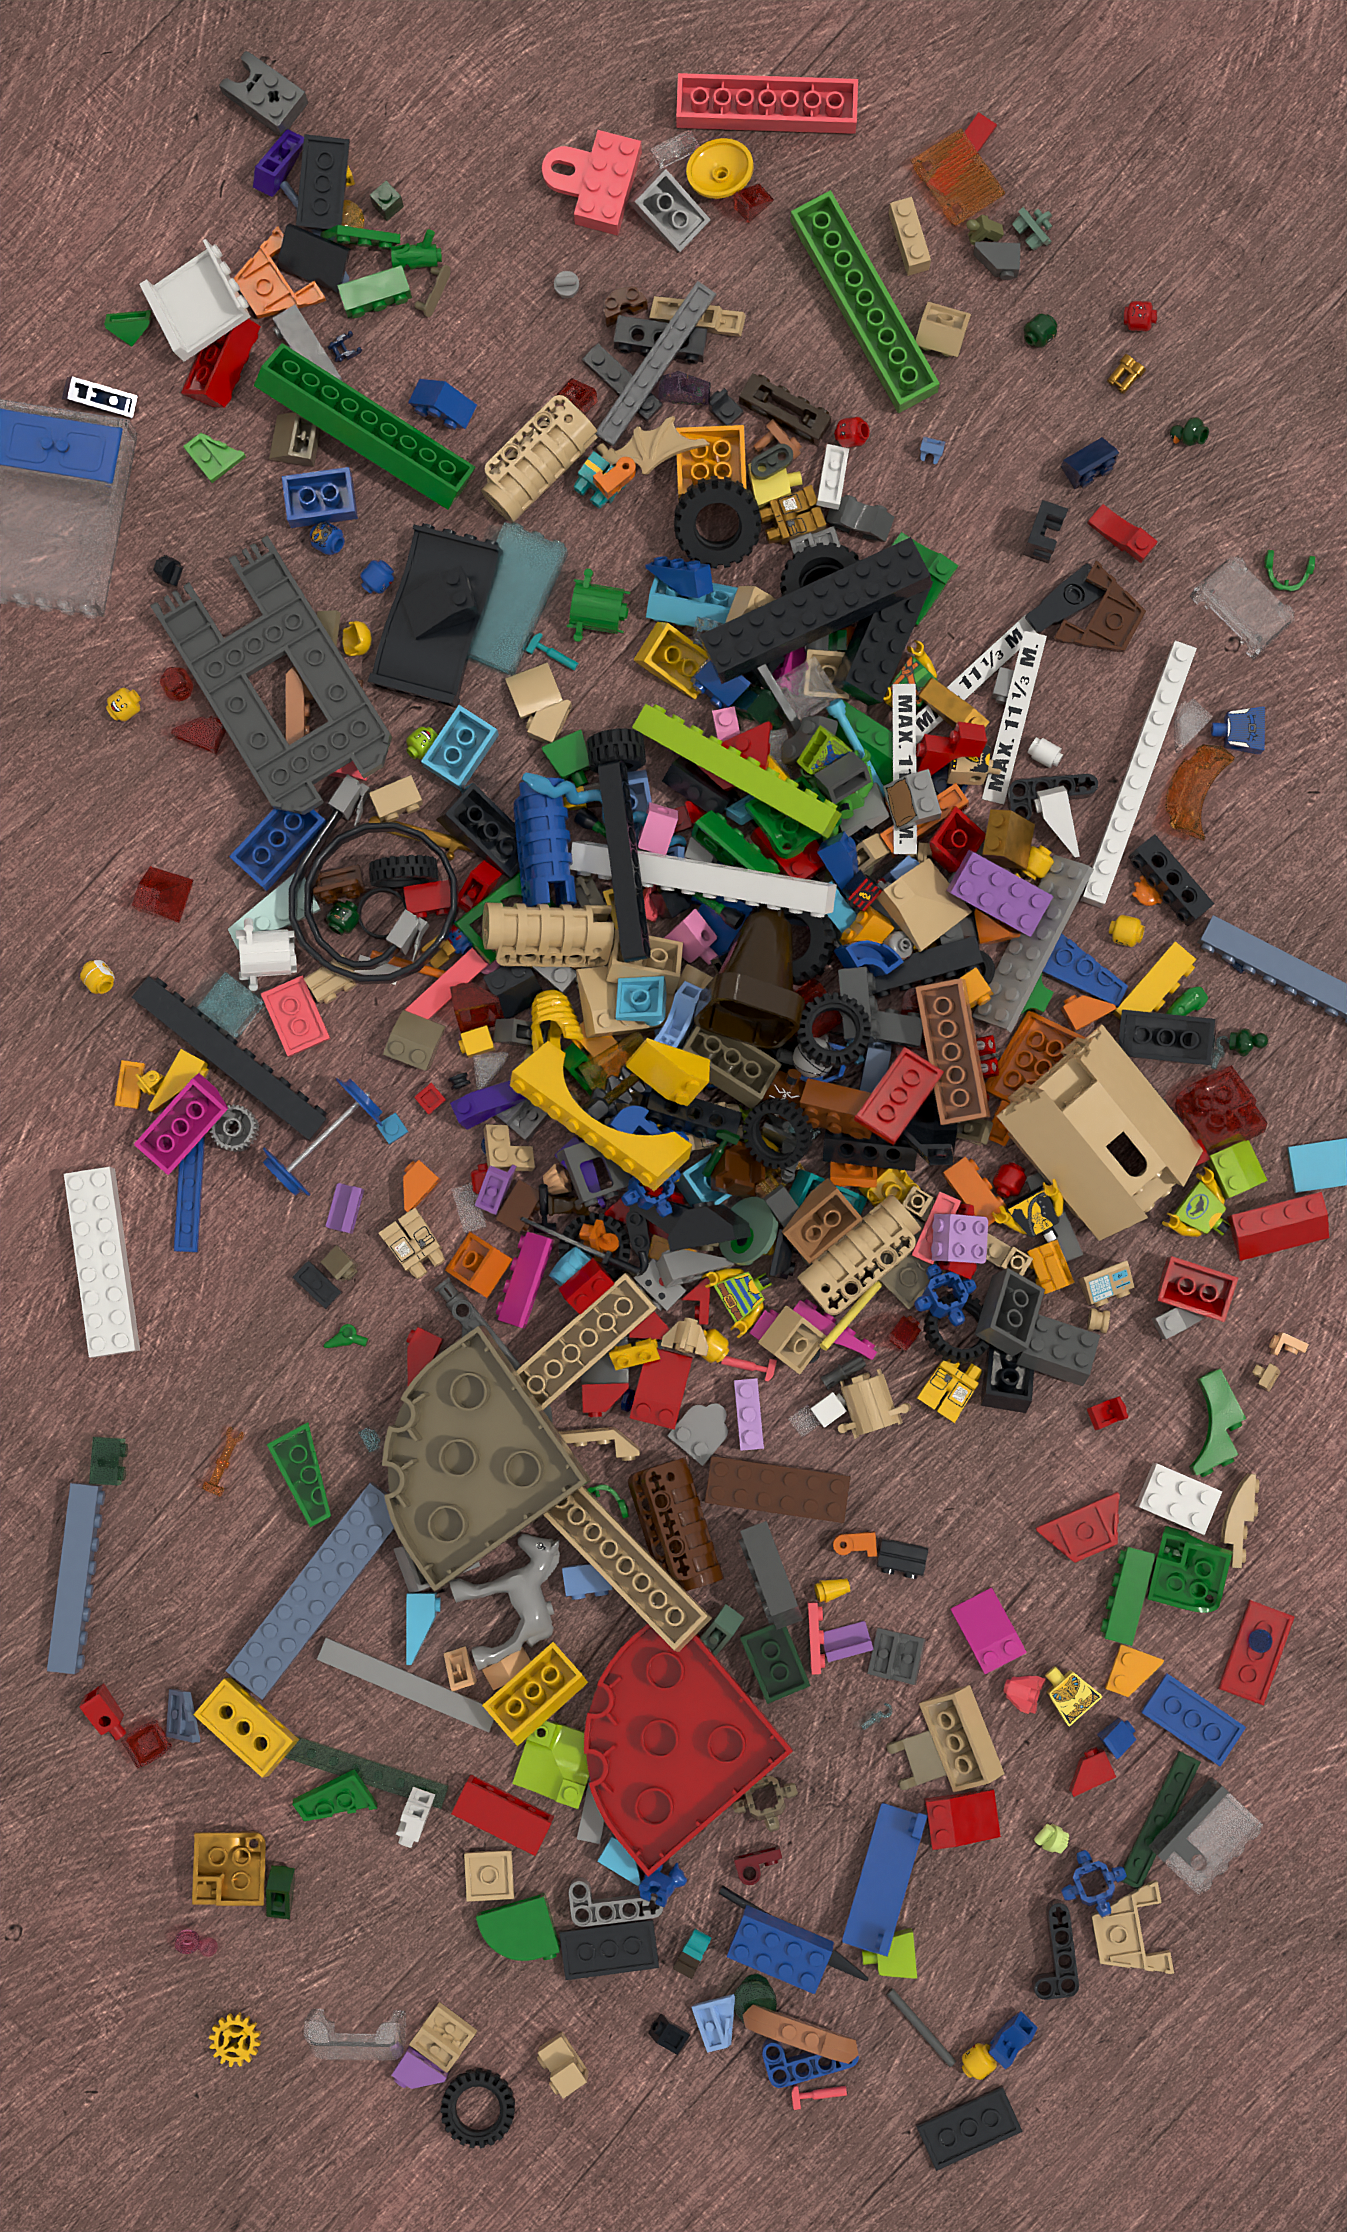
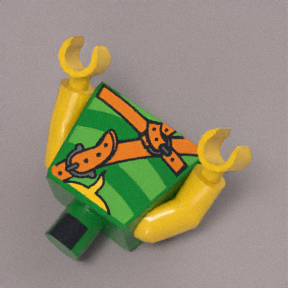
M914 640L917 646L915 650L907 646V651L915 654V657L911 656L888 687L884 696V702L892 708L893 684H916V710L919 711L925 702L917 695L931 677L937 680V673L932 661L924 651V645L920 641Z

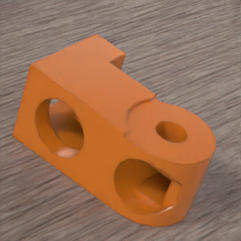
M622 457L617 461L616 466L605 475L599 471L593 476V483L607 499L612 497L635 477L636 465L634 460L630 457Z
M875 1532L840 1534L833 1541L834 1550L839 1555H847L851 1551L867 1550L868 1557L877 1556Z

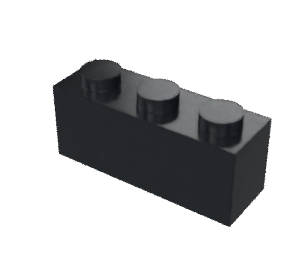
M679 756L671 764L662 780L663 783L707 813L712 810L715 814L720 813L723 815L726 812V808L732 804L737 795V792L733 789L728 791L722 789L695 763L682 756Z

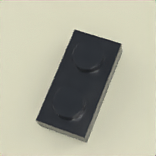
M309 1260L292 1277L325 1309L343 1293Z

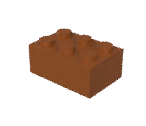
M810 1078L807 1079L800 1100V1107L804 1110L801 1115L805 1116L807 1114L809 1120L806 1122L807 1124L811 1123L813 1128H825L836 1134L841 1132L850 1134L857 1139H870L872 1131L854 1121L856 1114L871 1095L870 1092Z

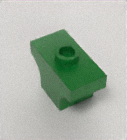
M1041 973L1020 1016L1028 1010L1040 1015L1044 1013L1054 992L1043 985V973Z

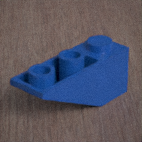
M666 556L654 558L653 562L645 565L647 570L681 596L700 598L713 592L710 565L700 564V561L685 562L682 558L670 560Z

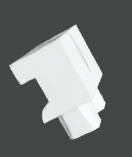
M415 1787L412 1788L396 1835L400 1836L399 1844L411 1848L414 1841H419L435 1794Z

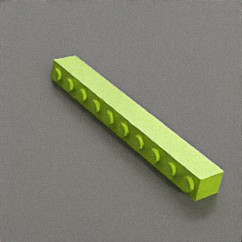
M647 704L644 705L632 727L633 729L815 832L829 838L842 815L836 810L838 807L836 804L825 799L824 803L817 800L818 795L807 788L804 792L797 788L799 784L789 778L783 781L778 778L780 773L769 767L766 770L760 768L759 765L761 763L750 756L747 760L740 757L742 752L732 746H729L728 749L721 746L723 742L712 735L709 739L702 735L703 730L694 725L690 728L683 725L685 720L674 714L672 717L665 715L667 710L657 704H654L653 707Z

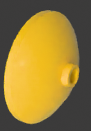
M720 138L704 143L693 152L687 163L686 174L690 186L698 194L707 198L720 199L736 194L747 185L753 174L754 163L752 155L745 145L733 139Z

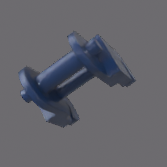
M349 331L348 335L344 333L336 338L337 341L331 342L328 346V349L333 350L336 355L335 362H342L345 358L349 360L362 352L361 347H358L357 351H349L344 345V341L353 336L352 331ZM340 345L345 351L342 354H340L337 349V347Z

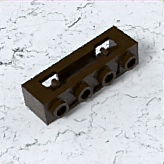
M752 373L739 396V404L770 421L774 419L779 426L815 446L819 445L831 424L832 416L829 415L827 410L822 407L815 408L804 397H795L790 394L787 388L781 385L775 386L770 383L766 376L761 374L757 376ZM769 395L772 397V401L803 417V424L798 422L799 419L769 403L767 396Z

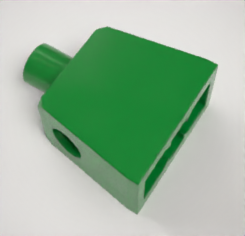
M581 729L541 747L544 756L561 779L566 781L572 778L576 788L586 786L589 783L584 772L590 769L588 752Z

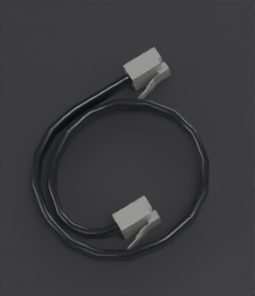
M347 774L328 803L333 812L300 860L289 886V921L300 946L327 971L361 985L391 984L419 972L442 949L459 912L458 880L446 853L424 832L396 822L364 823L358 826L363 813L364 803L372 791L367 785L360 784L358 780ZM358 808L354 824L355 828L337 835L317 855L341 817L349 820L355 809ZM398 832L422 841L441 859L450 879V910L440 934L417 960L421 939L429 924L420 917L418 919L416 915L406 909L386 938L390 947L382 955L371 960L353 961L342 957L323 939L313 917V888L323 864L343 844L367 833ZM314 858V863L304 884V915L317 944L339 965L353 970H373L387 964L398 952L406 955L415 941L412 964L390 974L359 975L331 964L307 943L297 920V893L305 873Z

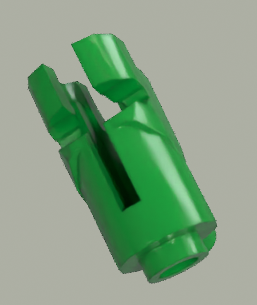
M428 229L423 242L414 245L406 243L391 246L392 268L402 265L404 270L406 264L410 266V269L438 267V262H442L441 248H437L436 244H432L435 232Z

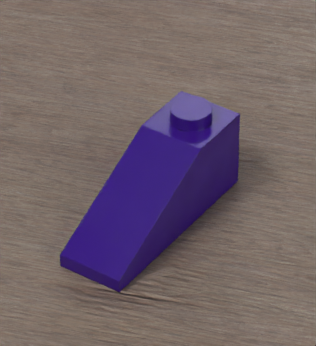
M288 129L282 134L255 166L253 188L271 197L276 194L281 188L280 184L286 180L303 149V136Z
M506 1081L471 1092L450 1104L458 1122L468 1130L525 1101L527 1098L515 1092L510 1087V1081Z

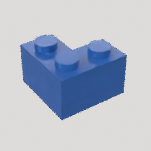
M419 379L408 402L415 408L414 411L423 417L431 415L435 418H440L444 421L443 424L452 430L456 428L466 429L477 404L446 381Z

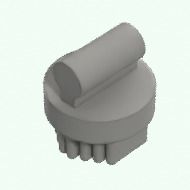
M571 271L560 272L554 279L556 293L562 298H573L579 290V279L576 274Z

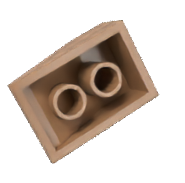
M827 1178L809 1193L782 1233L806 1261L811 1264L861 1222L863 1218L832 1181Z

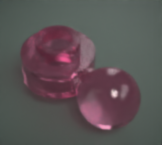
M190 1929L180 1931L175 1938V1948L182 1954H191L198 1949L203 1956L211 1957L218 1950V1944L215 1939L208 1937L199 1940V1935Z

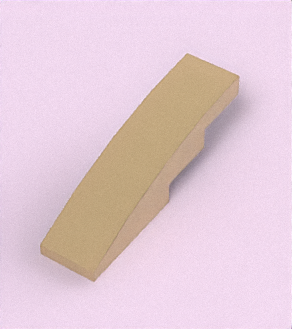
M654 296L649 318L654 321L669 323L685 299ZM710 305L695 327L707 329L709 333L741 337L746 315L744 312L722 310L720 306Z

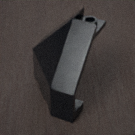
M931 1091L900 1136L929 1165H953L958 1123L941 1125L936 1096Z

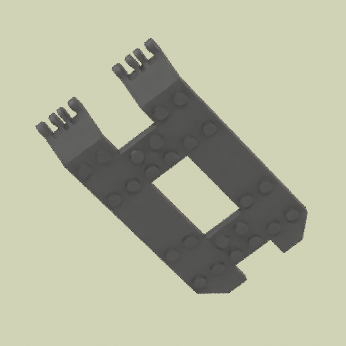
M266 535L261 538L262 543L269 550L265 555L261 556L258 547L253 543L250 547L258 558L255 561L246 548L242 550V553L250 564L245 567H241L236 555L228 558L263 614L251 623L223 638L190 582L183 585L184 590L191 597L187 602L183 603L180 594L175 590L172 594L180 605L177 608L168 595L164 597V601L172 611L164 615L158 602L150 606L272 807L278 810L305 815L324 803L314 787V784L352 761L364 779L383 768L392 736L292 577L270 538ZM286 654L328 720L327 723L290 745L248 679L252 674Z

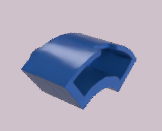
M871 940L848 943L834 949L835 954L845 969L860 966L867 967L870 973H873V976L887 975L904 962L892 948Z

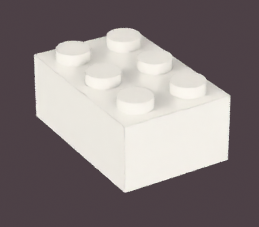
M1153 1463L1135 1506L1205 1535L1222 1491L1162 1465Z

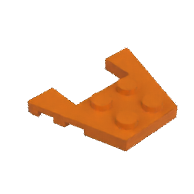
M278 226L272 231L273 234L268 240L261 244L259 251L254 257L250 258L233 278L240 287L239 291L258 319L282 313L293 305H296L299 309L326 301L325 296L315 281L294 293L271 259L280 253L284 237Z

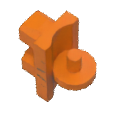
M596 1219L594 1225H582L579 1236L580 1239L585 1240L583 1245L601 1253L607 1252V1250L613 1252L618 1248V1237L615 1234L606 1233L603 1220ZM594 1255V1258H595L596 1261H598V1262H602V1261H603L602 1258L597 1257V1256Z

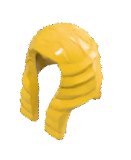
M545 990L536 995L531 1006L533 1052L544 1044L540 1024L546 1020H551L547 1041L560 1050V1037L562 1033L564 1038L583 1040L582 1029L579 1027L577 1016L574 1015L575 1011L572 1009V1004L567 996L558 990Z

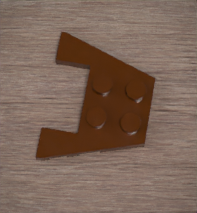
M1095 561L1085 581L1106 591L1086 630L1063 620L1054 640L1124 653L1146 610L1116 582V579L1111 574L1109 575L1102 568L1098 561Z

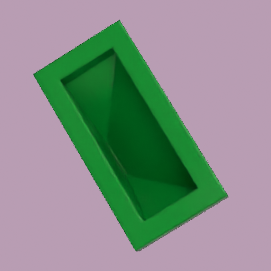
M151 310L106 314L104 325L107 330L132 347L150 325L152 313Z

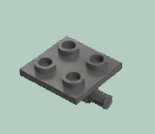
M765 1123L761 1132L762 1136L777 1147L782 1148V1153L784 1154L790 1153L795 1149L797 1142L795 1133L790 1134L783 1131V1128L778 1124ZM799 1161L791 1167L781 1169L780 1176L784 1184H788L794 1179V1172Z

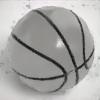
M814 1037L821 1047L832 1050L825 1040ZM800 1044L795 1047L793 1053L794 1066L803 1076L819 1078L827 1074L832 1066L825 1068L824 1064L820 1063V1065H817L815 1060H809L806 1052H802Z

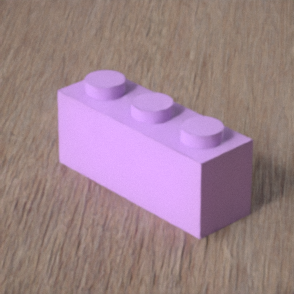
M757 1378L734 1380L740 1450L764 1449Z

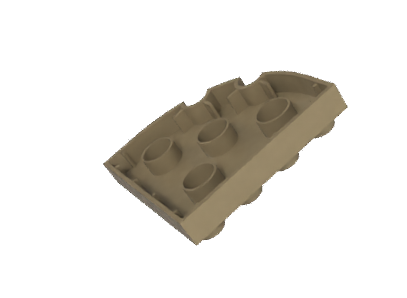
M484 1325L477 1326L440 1353L413 1379L400 1399L404 1403L400 1408L395 1424L388 1426L384 1443L382 1466H388L390 1493L384 1496L389 1516L404 1548L433 1591L444 1587L591 1481L589 1475Z

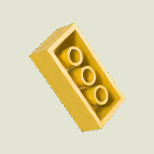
M552 1642L482 1706L510 1739L519 1746L580 1691L588 1681L557 1645Z

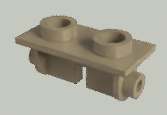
M592 876L576 878V898L581 908L583 905H605Z

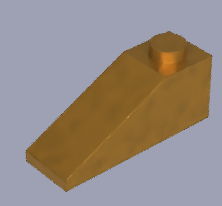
M932 677L917 695L953 729H955L958 721L984 725L985 728L989 724V721L974 707Z

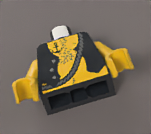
M1052 1179V1185L1048 1186L1047 1183L1043 1182V1185L1008 1203V1212L1001 1205L999 1207L1001 1213L995 1214L992 1212L995 1221L999 1224L1003 1223L1021 1234H1027L1031 1238L1041 1233L1046 1243L1055 1240L1058 1234L1053 1226L1059 1223L1060 1216L1063 1213V1196L1058 1189L1056 1179Z

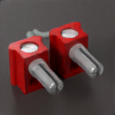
M989 1035L976 1038L979 1056L988 1054L995 1056L994 1058L980 1061L983 1078L999 1076L997 1061L999 1057L995 1053L994 1036Z

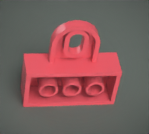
M598 130L592 152L561 146L551 150L545 156L542 163V174L547 186L558 193L578 198L574 212L575 225L618 236L642 153L641 141ZM559 163L573 167L575 172L567 176L554 172L552 167Z

